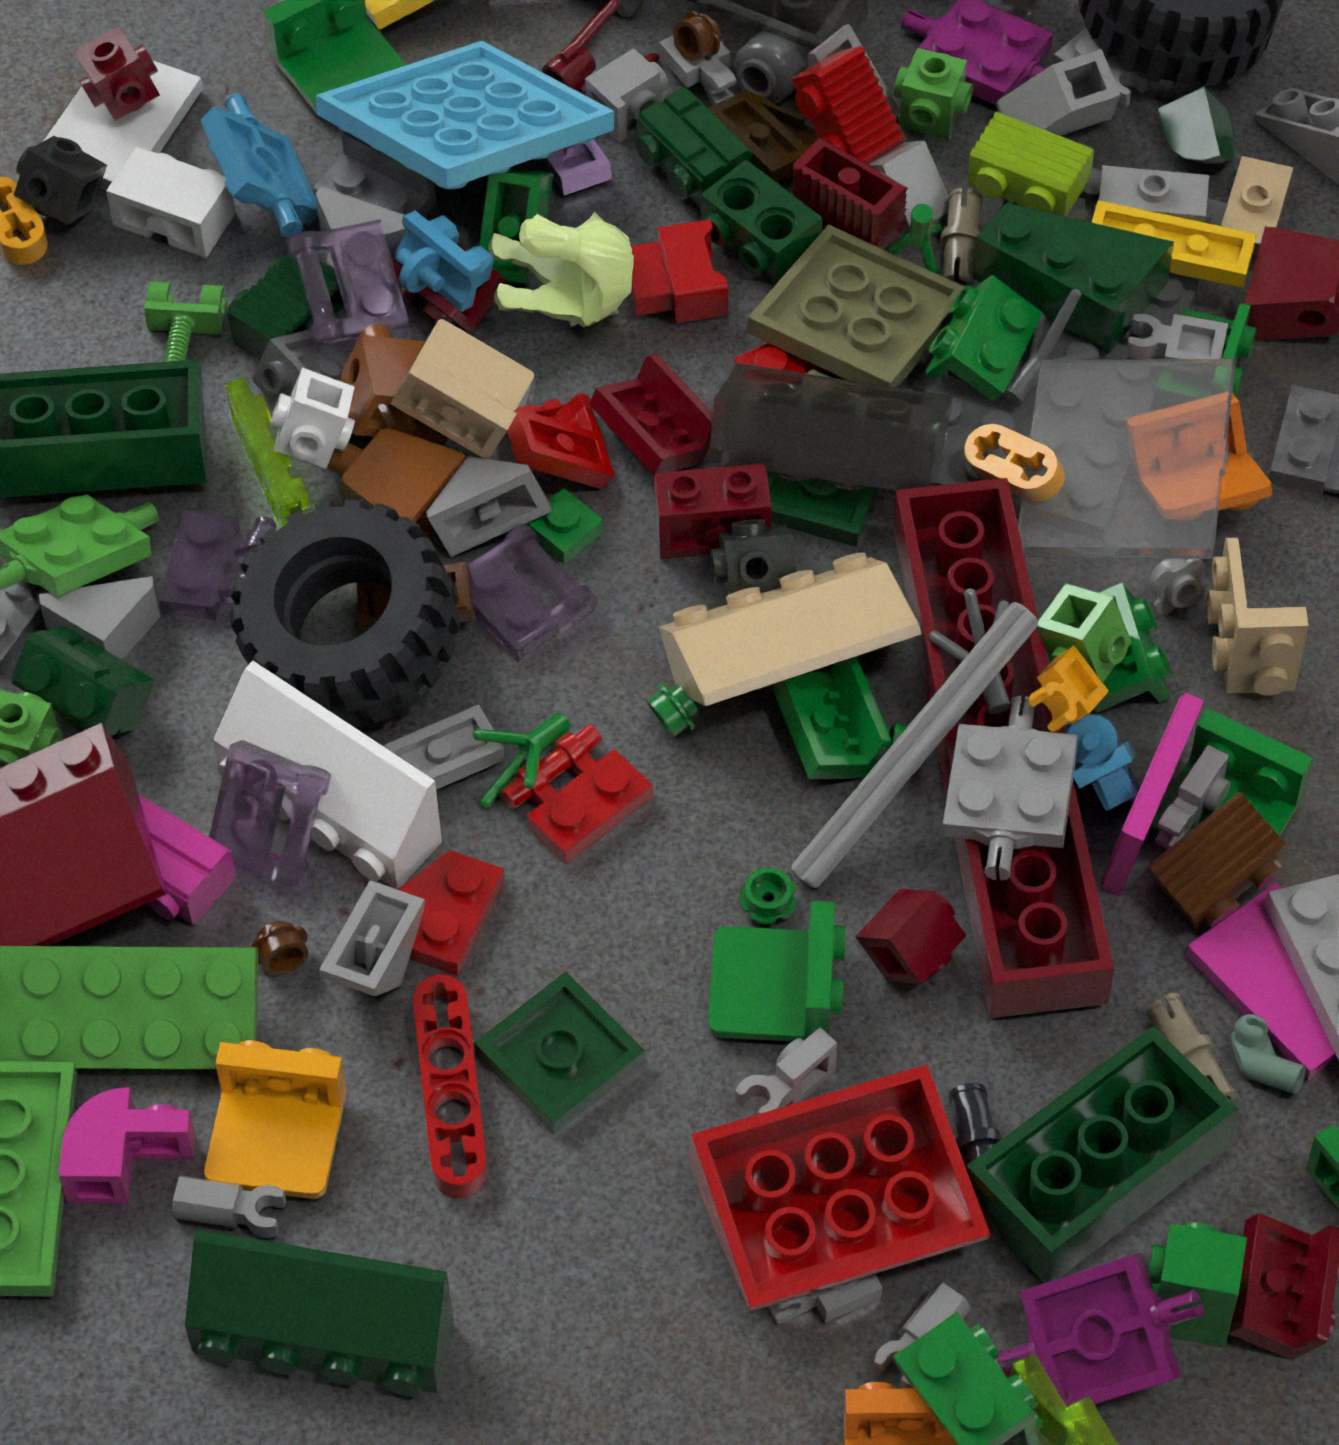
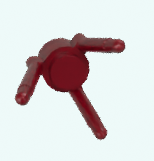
M611 0L607 5H603L568 46L542 67V73L586 96L585 78L593 74L592 72L596 69V62L584 46L618 9L619 1ZM651 53L644 57L649 62L657 63L659 61L657 53Z

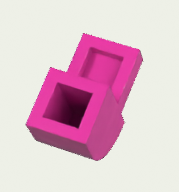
M130 1087L108 1090L89 1099L73 1114L63 1135L59 1179L67 1203L129 1204L133 1159L194 1160L196 1136L190 1111L179 1110L174 1106L165 1104L151 1105L145 1110L135 1109Z

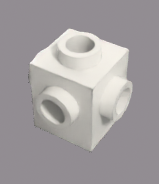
M302 368L291 395L287 396L281 393L275 405L270 425L279 429L273 450L289 455L299 462H308L326 469L334 449L344 451L350 439L355 420L348 418L355 387Z

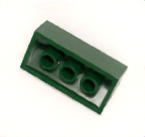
M199 359L0 373V498L206 483V433Z
M1152 1026L968 1164L967 1173L1006 1244L1044 1283L1062 1277L1233 1145L1238 1108L1166 1037Z
M196 1230L193 1241L185 1328L193 1352H198L204 1359L215 1363L228 1364L234 1362L235 1359L257 1362L263 1368L279 1374H293L296 1370L320 1373L325 1379L342 1385H354L359 1380L383 1384L389 1391L405 1396L419 1395L421 1391L438 1394L454 1329L448 1274L446 1271Z

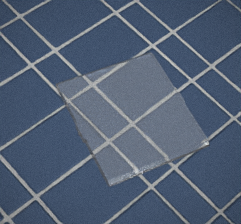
M1234 359L1043 360L1039 370L1030 439L1047 446L1054 452L1064 469L1065 481L1061 490L1054 497L1046 501L1033 502L1022 498L1018 528L1024 556L1211 559L1214 554L1222 477L1226 475V467L1229 460L1227 434L1235 374ZM1023 466V470L1029 480L1034 475L1043 477L1047 472L1045 467L1040 471H1034Z

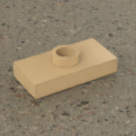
M1242 156L1221 226L1256 233L1253 255H1257L1264 227H1278L1294 167Z

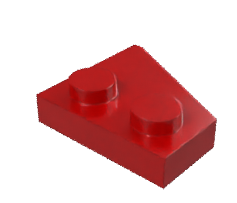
M583 393L576 394L568 403L561 404L558 399L545 401L541 406L531 404L518 407L513 411L517 414L507 433L512 445L513 455L518 464H525L530 469L603 489L615 477L593 408L589 405L590 399L588 395Z
M449 850L397 890L425 899V908L409 959L459 976L505 881L504 868Z

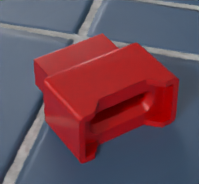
M711 219L658 227V242L631 246L632 255L634 256L631 294L636 316L672 310L675 324L728 315L727 280L725 276L712 269L710 261L713 258L711 249L713 226Z

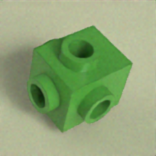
M917 48L909 68L901 66L894 86V97L901 98L899 126L949 140L959 114H966L971 101L973 84L966 82L967 60L952 57L945 53Z
M1067 583L1041 616L1036 627L1041 640H1043L1050 663L1056 656L1075 645L1102 683L1114 666L1123 660L1129 645L1132 643L1122 620L1121 612L1116 606L1113 597Z
M0 690V768L62 741V731L60 728H57L51 703L32 693L20 692L15 694Z

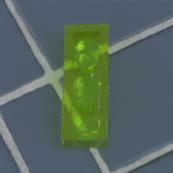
M245 377L224 383L229 417L280 529L288 523L285 517L299 510L302 512V510L310 508V503L301 478L298 476L291 479L286 468L291 467L289 455L273 450L276 437L272 438L268 427L272 426L270 425L271 415L263 395L253 397Z

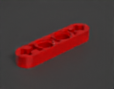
M436 974L421 981L413 995L430 1162L435 1186L449 1197L465 1198L474 1195L482 1189L487 1180L488 1171L468 1000L465 988L458 979L449 975ZM446 997L449 1027L437 1029L434 998ZM445 1046L454 1047L463 1053L464 1058L457 1067L441 1070L434 1067L430 1062L433 1052ZM459 1100L470 1108V1113L462 1122L447 1124L440 1121L436 1116L438 1107L446 1101ZM463 1142L464 1158L467 1165L466 1175L454 1176L450 1143Z

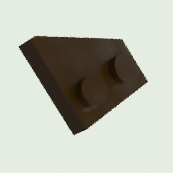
M748 90L708 107L752 151L751 163L776 183L793 176V164L818 139L815 129L805 125L806 117L801 112L789 107L777 106L769 99Z

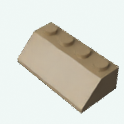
M855 553L838 558L832 562L834 570L815 576L812 570H804L786 575L779 579L781 587L764 593H760L759 587L734 592L726 597L727 605L707 611L706 605H696L679 610L673 614L674 622L659 627L675 685L678 684L692 700L704 706L921 635V630L887 563L867 558L865 553Z

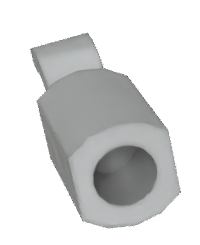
M181 1175L173 1197L172 1213L174 1219L236 1228L238 1224L247 1225L250 1231L258 1237L273 1238L277 1237L279 1232L277 1219L262 1217L258 1213L267 1206L285 1208L286 1197L284 1190L277 1186L263 1185L258 1186L252 1191H245L242 1185Z
M943 1282L937 1283L898 1332L900 1340L889 1341L877 1351L873 1372L878 1375L883 1373L890 1363L895 1362L893 1358L895 1354L955 1312L964 1319L970 1311V1305L966 1298ZM903 1376L900 1389L913 1388Z

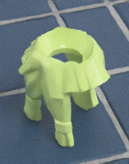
M595 212L577 228L559 226L537 214L534 218L525 220L521 225L519 233L520 242L503 235L493 234L488 246L489 253L493 256L494 260L502 262L511 261L513 264L527 267L545 284L533 291L499 283L494 295V301L498 305L499 310L537 311L553 319L567 320L571 327L579 324L584 328L608 316L618 314V307L631 293L634 256L632 255L629 237L616 226L604 222Z

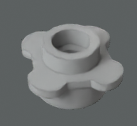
M1173 556L1163 560L1155 567L1150 576L1149 583L1151 589L1158 596L1154 602V608L1159 614L1166 615L1172 612L1175 607L1184 608L1201 600L1205 594V587L1201 584V573L1205 569V564L1201 559L1191 557L1186 560L1180 556Z

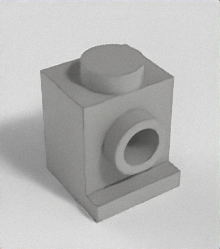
M634 48L585 78L586 96L614 111V131L608 132V134L618 143L627 139V128L637 122V117L641 111L658 101L661 103V92L666 90L669 85L662 68L657 63L646 60Z

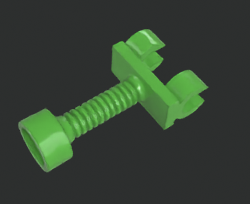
M150 281L144 312L148 330L169 332L163 362L186 360L191 333L221 335L222 321L226 312V298H222L225 286L204 284L201 290L200 304L173 302L174 294H169L171 282Z

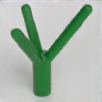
M918 204L912 209L910 232L883 250L896 255L910 245L919 248L925 269L939 275L930 239L933 235L941 234L944 227L942 224H932L933 210L929 205Z
M555 713L527 734L485 729L474 730L473 738L475 740L518 745L520 750L480 799L482 807H489L500 795V791L513 780L514 773L525 764L524 786L528 789H532L535 786L541 752L570 730V723L565 715Z

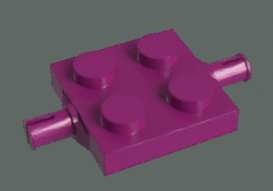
M958 0L946 15L936 20L910 8L903 16L901 22V29L925 38L918 48L945 53L952 57L967 60L966 82L973 84L972 95L994 105L997 104L999 99L1046 69L1039 66V63L1051 49L1053 32L979 0Z
M1142 1253L1133 1254L1019 1291L1029 1322V1343L1005 1351H999L1000 1357L996 1360L998 1363H1003L1020 1358L1019 1362L1001 1367L1006 1378L1037 1368V1371L1049 1386L1057 1414L1061 1415L1181 1378V1372L1170 1341V1325L1202 1317L1204 1314L1203 1304L1181 1311L1178 1310L1181 1306L1201 1300L1196 1290H1190L1188 1293L1161 1301L1160 1296L1153 1289L1151 1279L1148 1277V1270Z

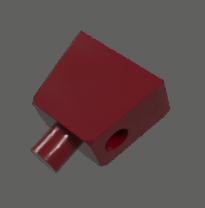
M1264 227L1245 304L1251 305L1248 326L1257 328L1254 340L1333 336L1339 332V240L1276 227Z

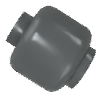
M776 26L762 29L738 50L733 62L734 75L742 91L748 90L769 99L773 104L779 103L796 89L792 82V77L799 75V73L808 68L806 46L798 36L787 29Z

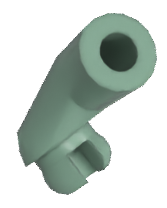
M1254 1014L1240 1017L1235 1023V1030L1232 1032L1230 1039L1231 1048L1241 1073L1250 1080L1297 1094L1305 1077V1065L1275 1055L1269 1035L1267 1034L1268 1025L1263 1018Z

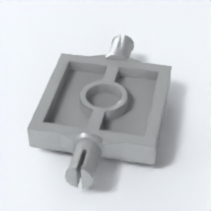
M1021 696L1014 697L1011 700L1008 726L988 727L959 724L943 818L944 837L973 839L989 846L984 873L987 877L996 880L999 859L1000 880H1006L1010 877L1013 849L1032 845L1063 848L1078 749L1077 735L1043 732L1032 729L1036 706L1032 707L1029 704V697L1025 696L1022 716Z

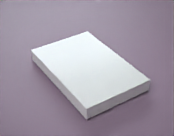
M153 61L159 72L150 77L160 96L146 103L138 111L129 113L114 121L104 103L94 108L83 87H81L44 141L52 136L70 139L76 142L83 152L107 164L100 189L107 190L136 146L155 153L161 152L202 92L201 77Z

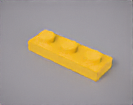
M1099 200L1092 218V223L1174 241L1170 273L1244 288L1255 247L1256 233Z

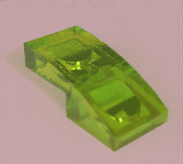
M1035 1353L1012 1364L1010 1377L1017 1374L1035 1397L1038 1407L1034 1410L1043 1424L1039 1431L1052 1445H1118L1089 1396L1066 1407Z

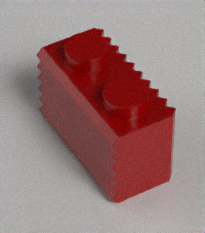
M858 46L831 54L814 66L799 73V75L792 77V82L797 90L795 96L797 107L806 118L810 119L818 138L825 139L864 163L869 164L903 143L905 136L900 132L901 126L896 123V116L891 113L892 107L887 104L888 98L883 95V88L878 85L879 78L874 75L875 69L870 66V59L865 56L866 50Z

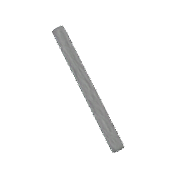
M1017 602L1011 603L794 861L791 869L795 875L810 887L816 888L821 885L1036 629L1039 621L1033 613Z

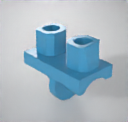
M417 211L404 215L402 220L405 228L404 237L395 254L396 260L403 266L399 275L401 285L413 293L421 291L428 286L461 312L472 307L477 287L490 279L494 263L493 256L481 246L473 247L467 251L461 249L457 245L459 233L456 225L444 215L430 221L426 220Z
M1088 714L1072 724L1067 734L1077 735L1078 749L1076 761L1080 762V764L1075 767L1074 779L1079 789L1091 783L1106 811L1137 796L1140 786L1128 763L1134 760L1137 753L1130 740L1127 739L1117 746L1118 735L1116 728L1110 720L1101 715Z

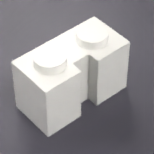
M136 146L106 190L114 226L151 238L154 232L167 236L170 246L207 258L236 214L233 196L225 186L226 178L211 169L203 170L178 161L168 154L155 153Z

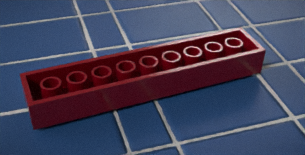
M1008 478L896 490L893 531L907 602L921 630V635L915 636L927 703L961 664L959 660L930 641L929 634L932 631H937L969 653L975 647L964 592L967 589L971 588L976 592L985 634L992 627L998 603L1002 600L1007 601L1009 605L1014 602L1023 605L1038 620ZM1037 629L1031 633L1000 670L1010 703L1014 697L1021 696L1022 698L1021 716L1023 715L1025 696L1029 697L1033 692L1043 687L1037 677L1048 666L1044 643ZM981 693L937 745L936 749L946 800L959 724L988 727L1008 726L1011 707L1002 713L990 714ZM1039 703L1034 710L1032 729L1051 732L1047 727L1052 721L1051 712L1045 704ZM1061 728L1054 733H1063V730ZM1074 781L1071 790L1063 848L1032 845L1013 849L1011 874L1006 880H1000V859L996 880L985 875L984 871L987 865L989 846L973 839L954 838L989 1018L1108 1004L1114 965Z

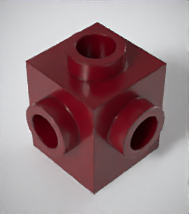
M120 26L113 28L74 51L87 76L79 80L81 86L94 108L104 103L114 121L129 113L138 111L146 103L160 96L150 77L159 72L143 44L136 48L132 47Z

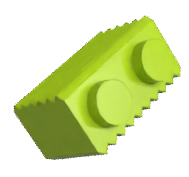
M995 112L993 119L990 120L984 133L981 134L980 139L971 150L968 184L971 188L976 187L985 196L999 197L1000 199L1006 198L1010 203L1016 202L1019 206L1067 217L1091 178L1094 149L1000 112Z

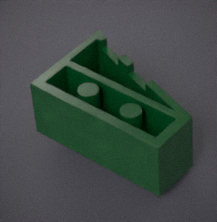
M1006 203L976 237L973 279L982 283L993 275L1043 312L1046 319L1052 322L1055 321L1070 292L1073 289H1078L1081 292V297L1064 328L1110 353L1132 327L1134 315L1143 314L1168 284L1174 241Z

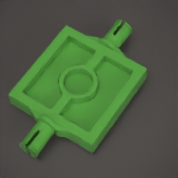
M86 494L69 498L62 502L60 506L39 515L17 520L13 526L0 531V557L8 562L0 566V590L19 582H28L42 586L58 597L152 556L150 538L141 530L158 524L159 517L155 507L150 502H146L142 506L128 512L115 513Z

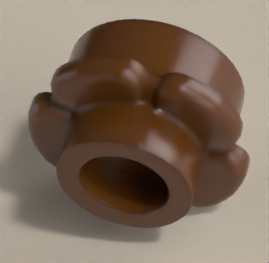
M691 11L685 14L683 21L676 24L673 33L674 42L677 50L685 59L697 61L704 58L708 61L719 52L721 41L720 28L716 21L705 13L698 14L695 11Z
M275 921L265 925L258 932L257 938L253 941L251 947H258V964L263 966L266 973L270 975H284L298 969L306 961L308 949L305 943L308 940V934L301 926L294 928V925L291 923Z

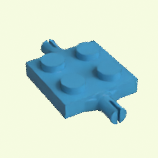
M234 93L227 97L224 103L228 112L213 106L201 119V123L210 141L208 144L209 149L218 160L226 178L225 186L229 193L239 202L244 204L252 203L269 210L275 216L282 236L285 235L286 238L297 236L303 229L302 224L310 226L318 218L316 197L289 137L274 132L258 122L257 117L252 115L245 95L241 96V93Z

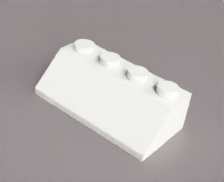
M252 661L245 668L213 738L218 762L217 770L221 777L233 788L240 791L246 788L261 798L266 808L279 819L286 821L291 818L307 830L310 837L322 848L328 851H332L335 848L352 860L357 870L372 881L381 879L395 889L400 888L442 843L435 780L256 662Z

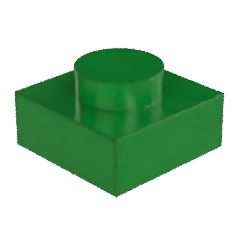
M563 488L548 501L552 509L551 512L525 523V534L565 565L604 533V522L599 515Z

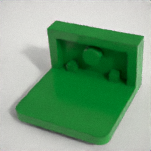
M811 901L810 931L729 926L720 927L716 930L713 941L708 1029L713 1036L719 1038L794 1041L798 1038L806 1040L820 1027L829 1035L830 1015H842L844 979L832 978V961L845 962L846 926L834 925L835 902Z
M955 1312L893 1356L896 1366L955 1445H1001L1013 1436L1020 1445H1041L1037 1431L1043 1427V1424L1034 1410L1038 1407L1035 1397L1017 1374H1014L1009 1379L1006 1378L1004 1371L996 1360L1000 1357V1353L992 1339L979 1324L969 1329L960 1315Z

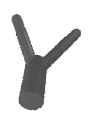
M1073 289L1070 292L1045 339L1046 316L1042 314L1032 336L1030 359L1007 386L1003 394L1010 403L1020 406L1046 373L1094 361L1099 357V353L1096 350H1089L1053 360L1048 358L1081 297V292L1078 289Z
M969 588L964 592L976 646L985 635L976 592L974 589ZM1002 600L998 603L993 624L1008 608L1009 603ZM932 631L929 634L930 641L960 662L969 654L968 651L939 632ZM999 672L982 692L990 714H999L1011 707Z

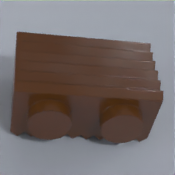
M1238 792L1149 864L1147 868L1150 878L1191 926L1197 930L1206 922L1211 927H1214L1233 914L1239 907V903L1235 899L1241 893L1247 891L1251 885L1254 884L1258 890H1261L1272 883L1286 868L1282 861L1288 856L1287 845L1246 799L1244 794Z

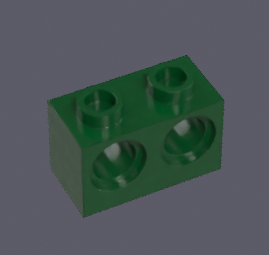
M744 160L701 194V220L711 219L713 226L711 242L716 245H723L740 258L743 265L755 275L760 274L774 286L822 232V217L748 160Z

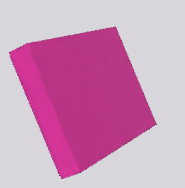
M1188 693L1180 696L1100 881V884H1102L1101 889L1118 896L1121 895L1204 700Z
M1276 882L1189 944L1186 957L1243 1015H1258L1267 1022V1034L1271 1044L1286 1060L1305 1065L1304 1078L1308 1082L1338 1058L1263 905L1269 891L1282 888Z

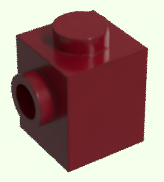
M899 889L855 937L886 981L923 984L930 975L940 971L950 962L952 958L951 952L966 937V934L954 919L955 912L952 905L942 895L929 890Z

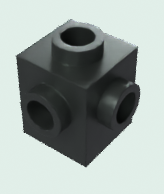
M52 136L34 147H28L21 155L16 167L19 179L14 196L32 205L38 214L56 218L68 225L93 210L107 164L83 152L76 142L67 138Z
M762 519L734 522L731 524L732 531L718 533L720 549L711 550L714 582H724V588L728 595L753 587H759L760 593L781 587L780 578L796 572L792 533L785 524L766 527L765 520ZM759 557L755 564L746 566L750 559Z

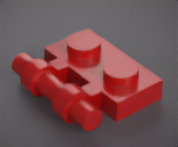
M591 724L586 725L575 735L569 732L554 742V750L539 762L536 784L532 789L524 786L525 764L514 773L515 780L500 791L502 799L511 809H516L527 799H530L537 806V808L526 815L527 827L565 864L653 798V785L615 749L598 761L588 754L603 742L600 733ZM569 769L577 777L557 792L549 783Z

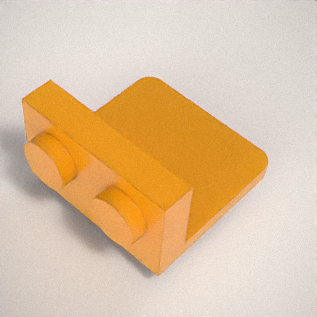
M252 1040L242 1041L239 1044L220 1042L215 1064L222 1093L204 1167L205 1179L242 1185L245 1191H252L258 1186L272 1185L284 1190L285 1196L308 1199L322 1197L327 1190L347 1095L342 1057L332 1056L330 1053L317 1048H304L299 1052L274 1049L265 1043Z

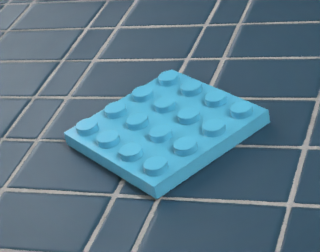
M479 41L316 95V114L338 126L340 130L348 132L369 144L371 148L397 160L404 167L430 179L437 186L444 189L462 188L469 181L489 174L505 173L511 166L531 159L547 158L551 155V152L571 145L587 144L594 137L614 131L613 110L484 41Z

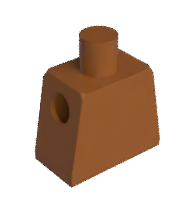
M372 324L361 331L341 374V382L355 387L349 410V418L355 420L352 430L354 435L375 437L381 429L392 428L431 442L446 443L448 437L391 405L393 398L426 342L393 338L389 328L384 324Z
M385 428L377 433L364 450L349 442L344 451L334 449L327 468L342 476L340 489L343 506H345V500L347 499L366 500L371 510H373L375 504H384L396 509L399 517H409L420 526L425 538H427L434 528L427 517L426 511L466 460L464 453L392 428Z

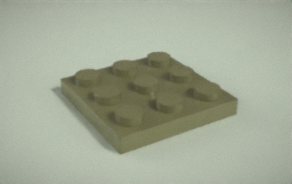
M827 225L748 316L746 333L855 384L867 387L868 390L889 399L929 350L939 332L950 324L954 316L949 312L950 306L965 286L833 226Z

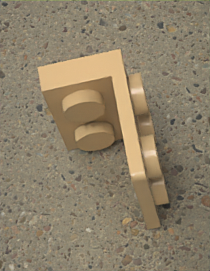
M440 319L393 398L391 405L482 458L489 459L517 413L513 411L521 402L534 378V373L451 323Z

